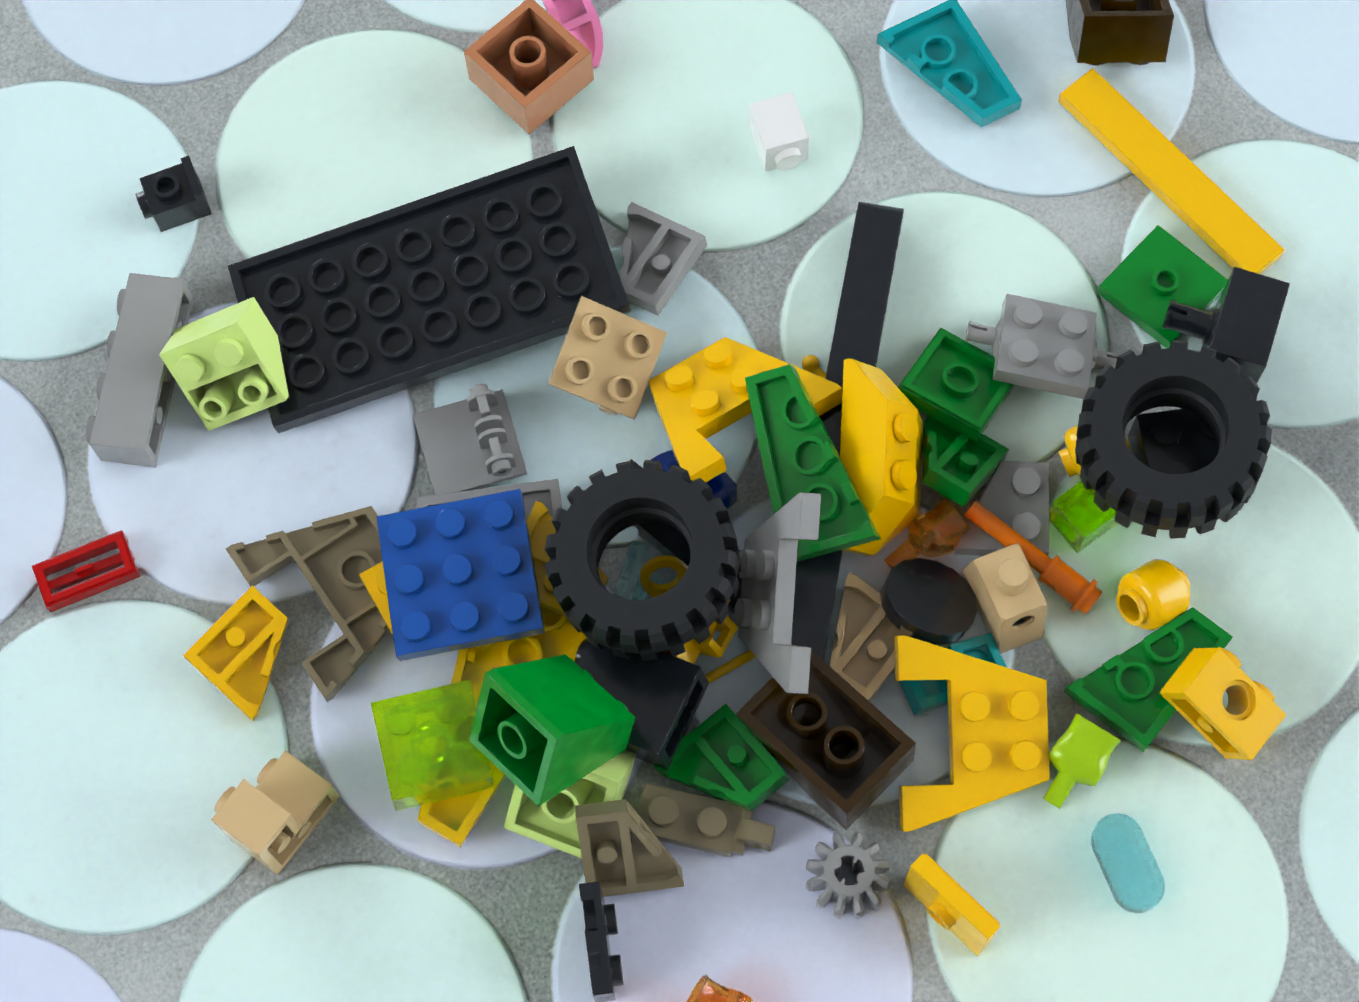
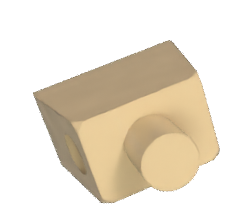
M1018 543L979 557L962 570L961 575L967 580L976 595L980 617L987 632L991 633L1000 654L1043 638L1047 611L1046 600ZM1023 618L1024 623L1013 625L1017 620Z

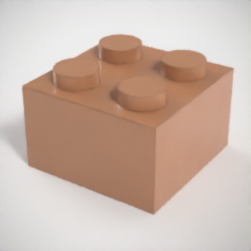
M534 0L522 2L464 51L469 79L528 134H531L594 80L591 51Z

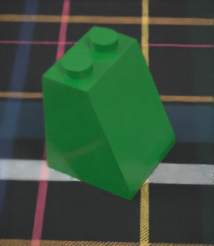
M565 654L493 668L486 672L469 741L539 807L625 751L636 717L628 711L621 701L616 700L600 686L588 671L579 667Z

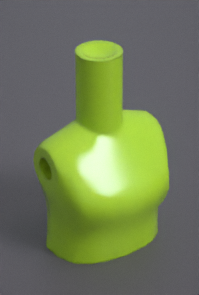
M1076 713L1069 728L1057 740L1048 755L1049 761L1059 772L1043 799L1060 809L1076 783L1095 786L1103 775L1112 752L1121 740Z

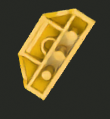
M854 359L844 360L840 458L881 539L846 548L843 551L863 556H874L920 516L923 420L918 409L880 368Z

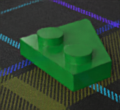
M925 414L923 419L922 483L938 491L944 498L953 500L964 507L996 472L1001 461L1005 460L1009 449L984 434L976 442Z
M726 703L682 739L668 771L653 765L661 776L751 812L790 780L786 772L737 718L736 714Z

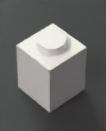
M793 92L749 104V128L765 171L776 168L780 170L791 169L802 161L808 160L809 136Z

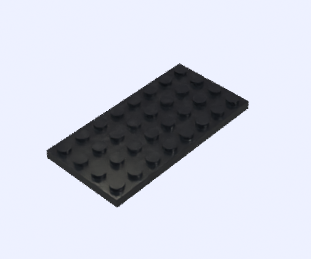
M574 146L228 265L238 303L254 297L278 335L289 395L286 401L268 408L272 425L278 433L567 334L581 296L623 314L631 311Z

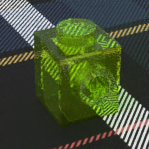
M1082 480L1055 499L1049 510V521L1076 553H1079L1118 524L1114 521L1116 511L1110 507L1107 511L1103 512L1093 501L1094 489H1085Z

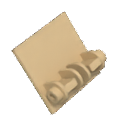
M581 296L548 384L600 405L599 410L611 415L619 413L634 420L667 332Z

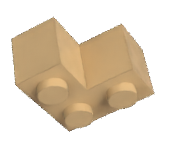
M286 750L278 760L273 758L262 768L257 777V783H259L257 787L243 779L237 788L232 786L227 789L217 801L214 808L217 813L211 819L232 842L276 875L281 872L340 796L332 784Z

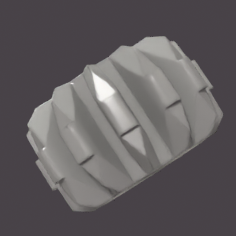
M837 832L833 834L832 838L834 850L827 844L819 842L815 847V851L822 860H807L806 870L818 876L807 880L806 888L812 892L824 890L816 900V906L819 909L826 907L833 900L836 902L834 909L835 918L841 919L845 911V905H851L853 915L856 919H859L864 915L862 900L870 907L877 909L881 905L882 900L875 891H889L891 881L879 874H883L890 869V861L888 859L873 861L872 859L880 850V845L877 842H873L863 850L860 848L862 843L861 833L855 832L851 845H845L843 835ZM841 866H852L851 873L855 869L859 871L855 885H844L845 878L841 882L837 880L836 877L840 874Z

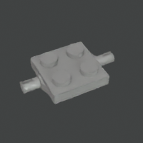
M1006 294L1004 298L1001 317L996 327L969 321L965 333V341L969 340L992 345V353L995 359L993 380L1084 399L1090 387L1093 368L1103 369L1105 366H1112L1115 369L1117 357L1121 355L1098 349L1095 339L1097 313L1012 294Z

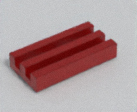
M123 530L32 565L44 604L50 613L141 577L139 569L134 562L133 553L129 548L127 536ZM114 549H119L120 553L93 564L88 563L50 581L47 579V576ZM121 565H124L123 567H120V568H118V569H115V570H113V571H110V572H108V573H105V574H103V575H100V576H98V577H95V578H93V579H90V580H88V581H85V582H83V583H80V584H78V585H75V586H73V587L67 588V589H65V590H62V591H60V592H57V593L53 594V592H56V591L61 590V589H63V588L69 587V586H71V585H74V584H76V583H79V582H81V581H84V580H86V579H89V578H91V577H94V576H96V575H99V574H101V573H104V572H106V571H109V570H111V569H114V568H116V567H119V566H121Z

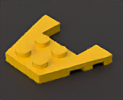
M724 337L649 380L650 392L664 430L669 437L677 464L681 468L688 470L692 481L701 478L706 483L726 471L724 457L706 439L752 413L745 377L788 365L789 363ZM793 366L796 368L819 416L842 403L843 392L841 386Z
M894 636L896 681L946 680L948 697L950 783L899 785L900 831L907 832L919 829L1050 780L1047 680L909 636Z

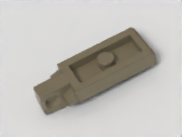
M649 783L644 785L637 814L659 841L726 857H731V854L743 856L745 846L771 851L776 827L752 820L753 811L751 812L726 801Z

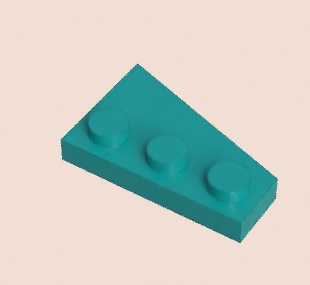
M957 0L943 2L877 34L878 45L980 127L986 126L1020 109L1021 97Z

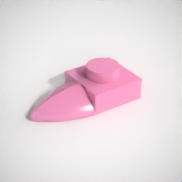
M542 0L546 11L591 51L592 65L594 68H597L602 57L603 32L592 1Z

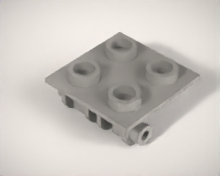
M477 384L469 389L470 396L466 400L413 414L435 495L469 491L527 474L503 389L492 391L488 389L486 384Z

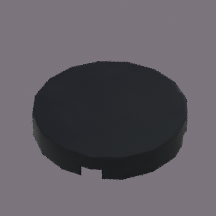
M915 558L900 562L891 569L880 591L882 608L890 622L899 630L903 626L906 630L912 632L910 637L934 645L957 642L970 629L978 612L976 595L967 580L953 568L935 560Z

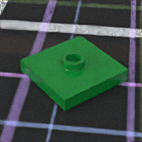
M1157 225L1099 285L1097 293L1168 349L1172 346L1173 340L1177 341L1183 334L1170 329H1162L1171 299L1185 305L1206 310L1222 293L1228 279Z
M940 327L898 388L918 410L977 442L1015 387V384L993 380L994 356Z

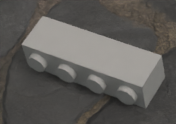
M129 273L126 289L119 291L117 298L119 319L116 331L112 330L107 340L109 361L106 373H101L97 381L96 393L99 403L96 415L89 418L86 428L87 442L101 461L156 467L175 384L174 377L159 354L175 330L187 325L189 322L194 298L184 279Z

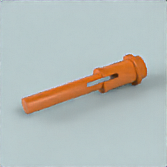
M976 500L964 514L965 517L1004 547L1018 543L1030 567L1040 574L1037 580L1045 583L1072 604L1070 610L1073 612L1078 609L1083 614H1086L1102 594V591L1096 587L1098 582L1095 579L1089 582L1057 555L1051 559Z

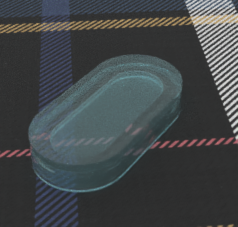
M1114 813L1103 817L1092 831L1091 846L1115 901L1129 912L1144 913L1150 911L1161 901L1165 892V881L1140 825L1128 815Z

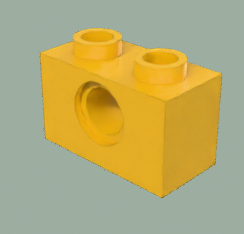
M1221 647L1193 648L1159 693L1226 759L1253 760L1286 714L1273 702L1275 697L1267 687L1257 681H1252L1240 669V660L1230 651ZM1225 691L1228 695L1226 709L1223 706V694Z

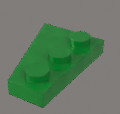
M1192 607L1146 636L1135 646L1120 655L1117 654L1095 671L1066 686L1064 693L1140 751L1144 752L1176 711L1159 693L1193 648L1221 647L1225 649L1233 636Z

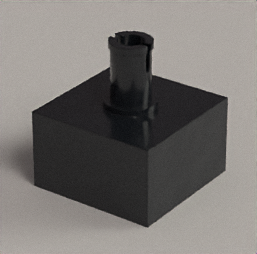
M1234 267L1212 312L1171 299L1162 329H1170L1203 339L1202 344L1204 346L1217 350L1216 359L1224 363L1230 357L1241 366L1240 378L1243 380L1246 377H1252L1257 384L1268 362L1290 283Z

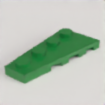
M788 364L745 377L773 515L800 492L821 494L818 540H798L797 562L881 539L796 368Z

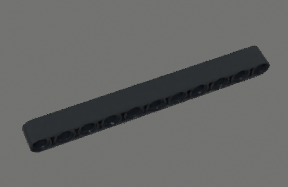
M858 202L825 379L841 386L842 392L844 360L854 359L874 367L877 364L900 236L903 208ZM842 403L820 415L839 456ZM843 550L796 563L791 644L810 647L822 660H824Z

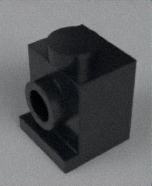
M189 155L180 158L182 162L180 164L139 178L143 191L135 193L142 214L145 219L153 217L161 232L212 214L200 179Z

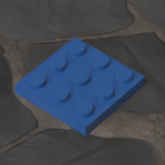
M520 489L376 516L395 653L399 661L545 633L524 498Z

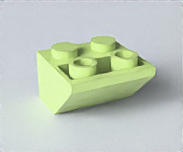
M254 297L177 328L159 354L208 431L282 403L289 397L278 335Z

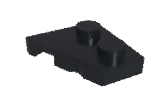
M600 881L579 884L580 899L583 902L585 938L593 998L595 1002L616 1000L614 986L624 985L620 954H610L608 935L618 934L615 904L605 905Z

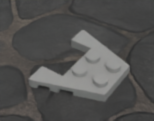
M798 493L745 539L744 549L740 551L741 571L738 572V575L742 578L741 598L737 600L734 609L735 624L739 627L738 637L787 693L808 694L811 648L792 645L791 639L798 540H818L821 494Z

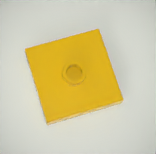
M922 853L910 866L903 886L926 907L929 915L941 927L950 930L978 956L990 944L1001 927L1000 923L927 853Z

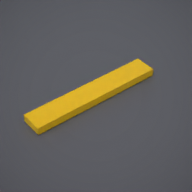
M1093 68L1060 93L1058 102L1230 267H1237L1261 274L1281 258L1285 249Z

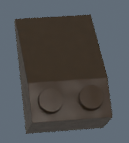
M1066 0L1069 38L1077 63L1099 66L1105 63L1146 65L1150 62H1166L1174 19L1169 0Z
M812 650L808 694L787 693L772 677L736 713L737 718L808 796L845 830L914 761L916 743Z

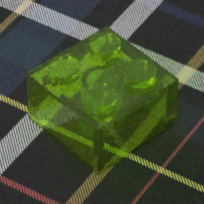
M470 680L371 702L395 811L494 788L489 759L469 741L477 710Z

